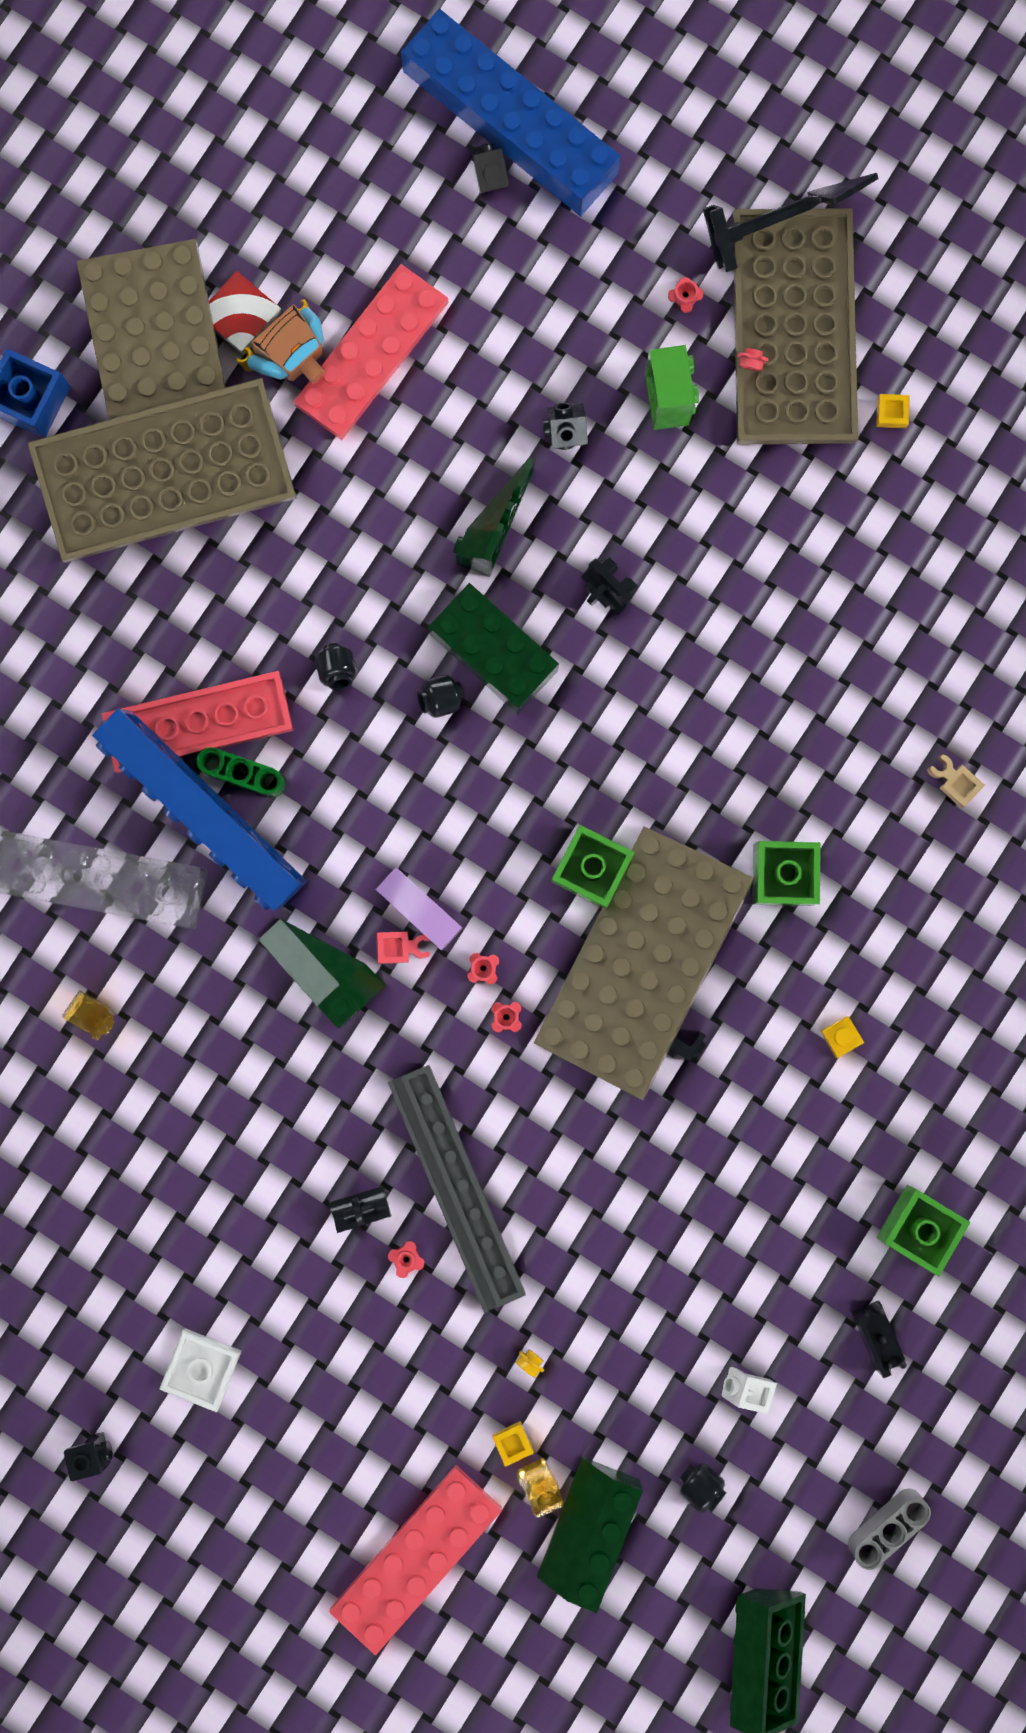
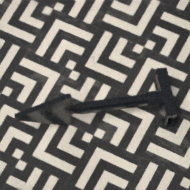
M878 173L807 192L808 197L740 224L735 222L727 226L722 207L711 205L704 208L703 213L717 268H724L725 272L738 268L732 244L743 240L744 236L809 211L820 203L836 205L878 180Z

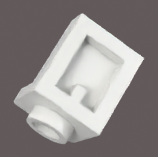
M730 1367L727 1378L724 1381L722 1397L739 1408L768 1414L777 1383L767 1378L746 1374L738 1368Z

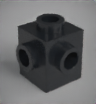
M558 403L554 407H547L548 419H543L544 438L550 437L552 449L568 450L574 446L588 444L587 420L583 403Z

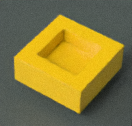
M879 394L877 398L876 427L907 428L909 425L910 395Z
M849 1016L843 1017L820 1031L836 1058L843 1056L864 1043Z
M521 1421L492 1434L493 1441L505 1467L534 1454V1449Z

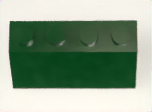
M582 1456L537 1574L539 1580L567 1602L594 1613L598 1612L643 1492L640 1479Z
M756 1588L737 1596L735 1607L736 1630L733 1640L735 1646L734 1664L731 1674L733 1681L732 1698L730 1701V1727L743 1733H779L799 1723L805 1593Z

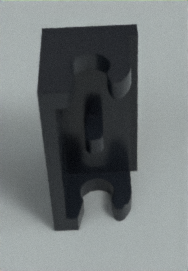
M878 1300L851 1312L875 1370L882 1378L891 1376V1369L894 1367L906 1368L905 1357L881 1302Z

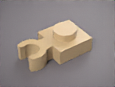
M942 754L937 759L943 763V771H938L934 766H931L927 769V772L933 778H941L945 781L939 789L960 808H964L985 784L964 765H960L955 770L951 759Z

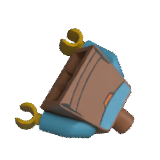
M305 299L301 300L302 308L298 309L293 304L251 342L255 354L248 347L244 349L248 356L243 360L237 358L236 361L245 371L250 372L254 370L266 376L280 380L287 378L290 381H294L303 373L312 384H315L324 376L326 371L316 362L322 355L321 345L324 341L321 321L309 308Z

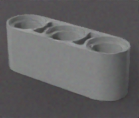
M909 1488L896 1494L850 1536L848 1546L857 1564L866 1570H873L879 1567L927 1524L931 1516L930 1507L916 1490ZM911 1503H919L918 1509L915 1512H906L907 1507ZM895 1524L893 1532L889 1534L883 1533L886 1525ZM872 1545L869 1553L865 1555L859 1554L862 1546Z

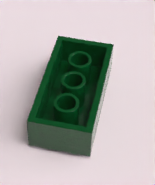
M470 582L428 626L430 635L516 714H519L558 672L559 663Z

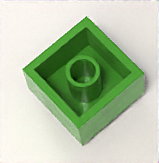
M686 345L649 350L645 379L653 430L687 426L690 423L692 414L696 412L695 403H699V391L697 384L692 385L691 374H694V360L692 355H687Z
M579 825L551 882L606 909L635 852Z
M758 841L754 843L752 905H819L821 842Z
M906 1185L876 1238L939 1277L971 1222L919 1190Z

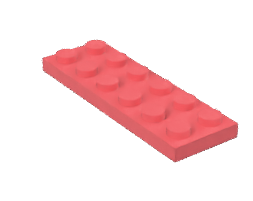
M400 264L321 367L326 371L324 376L315 384H312L311 381L308 382L294 400L295 407L340 440H343L449 303L448 297Z
M279 671L122 708L134 712L180 758L199 754L203 749L209 747L220 749L294 731ZM115 710L102 713L103 722H105L115 712ZM111 756L115 772L121 773L118 768L121 763Z
M455 1465L330 1607L329 1613L376 1656L502 1512V1507L464 1471Z

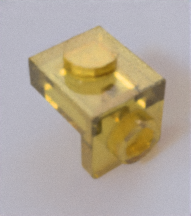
M81 990L77 992L62 1014L63 1019L88 1032L91 1038L96 1041L99 1040L101 1035L105 1036L109 1033L115 1021L113 1019L114 1013L110 1007Z
M544 1458L516 1471L517 1479L530 1501L536 1518H540L564 1505L558 1483Z

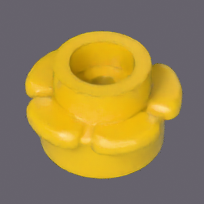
M528 1349L526 1354L523 1351L519 1352L520 1356L515 1363L533 1378L540 1371L544 1372L543 1367L540 1366L544 1360L530 1349Z

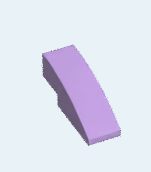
M397 867L376 888L389 903L440 950H443L463 929Z

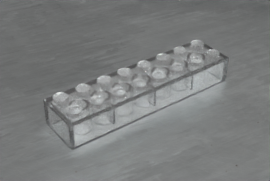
M0 830V893L190 929L197 928L208 873L207 869Z

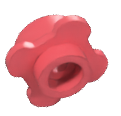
M687 277L681 278L675 289L670 290L668 293L669 301L678 304L684 313L691 312L694 303L703 298V290L698 288L697 284ZM687 293L688 297H684L683 294Z
M746 348L745 353L739 352L737 358H740L738 367L752 371H762L763 365L769 359L763 357V351Z
M473 953L469 958L471 962V971L467 975L469 981L472 983L486 981L489 985L494 984L498 979L495 972L496 966L499 964V958L493 954L487 957L481 956L479 953ZM481 966H486V971L482 972Z
M496 1002L492 1005L491 1011L494 1013V1022L491 1024V1027L495 1032H501L502 1030L518 1032L521 1029L522 1024L519 1021L521 1006L519 1003L512 1002L510 1005H502L500 1002ZM505 1014L509 1015L508 1020H505L503 1018Z
M407 1241L398 1250L392 1249L388 1254V1259L394 1263L397 1269L396 1275L399 1278H406L413 1270H421L424 1267V1259L419 1257V1253L416 1250L417 1246L412 1241ZM408 1257L409 1262H404L403 1258Z

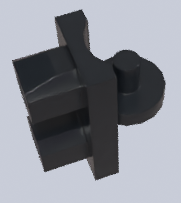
M606 557L601 561L595 558L589 563L588 569L581 576L587 583L585 588L591 593L587 602L592 606L599 601L605 608L609 606L619 615L632 600L638 585L631 578L626 577L623 581L619 582L613 576L617 572L618 567L611 557Z
M383 1185L328 1203L337 1233L392 1216Z

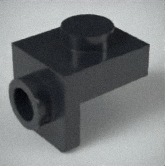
M493 143L477 146V153L470 154L474 163L479 192L483 193L508 187L509 182L502 148H494Z
M697 1031L689 1045L675 1037L667 1055L675 1059L677 1054L688 1061L692 1057L697 1059L707 1044L703 1041L706 1035Z
M104 1432L93 1434L84 1444L67 1448L64 1451L70 1481L102 1474L111 1463L110 1460L113 1457L112 1446L109 1441H106Z

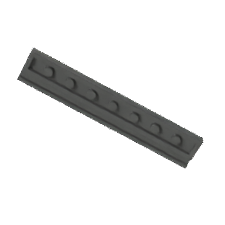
M430 1064L389 1081L388 1084L484 1313L526 1296L522 1282Z

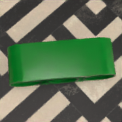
M211 747L203 749L197 756L198 768L213 779L269 798L279 797L286 788L285 778L282 774L269 766ZM213 756H219L220 764L218 768L208 770V759ZM247 766L249 770L247 777L243 780H236L235 771L237 768ZM271 775L276 776V787L272 790H265L263 786L265 778Z

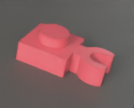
M408 932L376 933L377 964L408 963L409 954H413V956L419 959L427 958L430 956V952H420L418 950V943L420 941H429V939L425 935H419L413 940H408Z

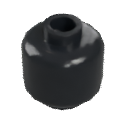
M338 643L327 644L315 657V665L320 682L332 690L348 688L357 677V666L353 652L346 646L339 645Z
M442 675L422 683L421 689L417 691L418 703L424 714L428 713L433 718L442 717L457 712L460 709L461 699H464V691L460 682H455L449 675Z
M705 1463L699 1464L696 1468L690 1464L679 1478L683 1483L680 1488L681 1497L700 1513L707 1510L712 1513L727 1493L723 1490L725 1487L724 1479Z

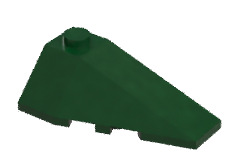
M529 457L471 523L464 537L459 536L457 538L453 553L456 554L458 565L488 577L491 576L534 472L535 459Z
M283 919L278 920L258 939L338 1029L345 1026L386 986L364 962Z

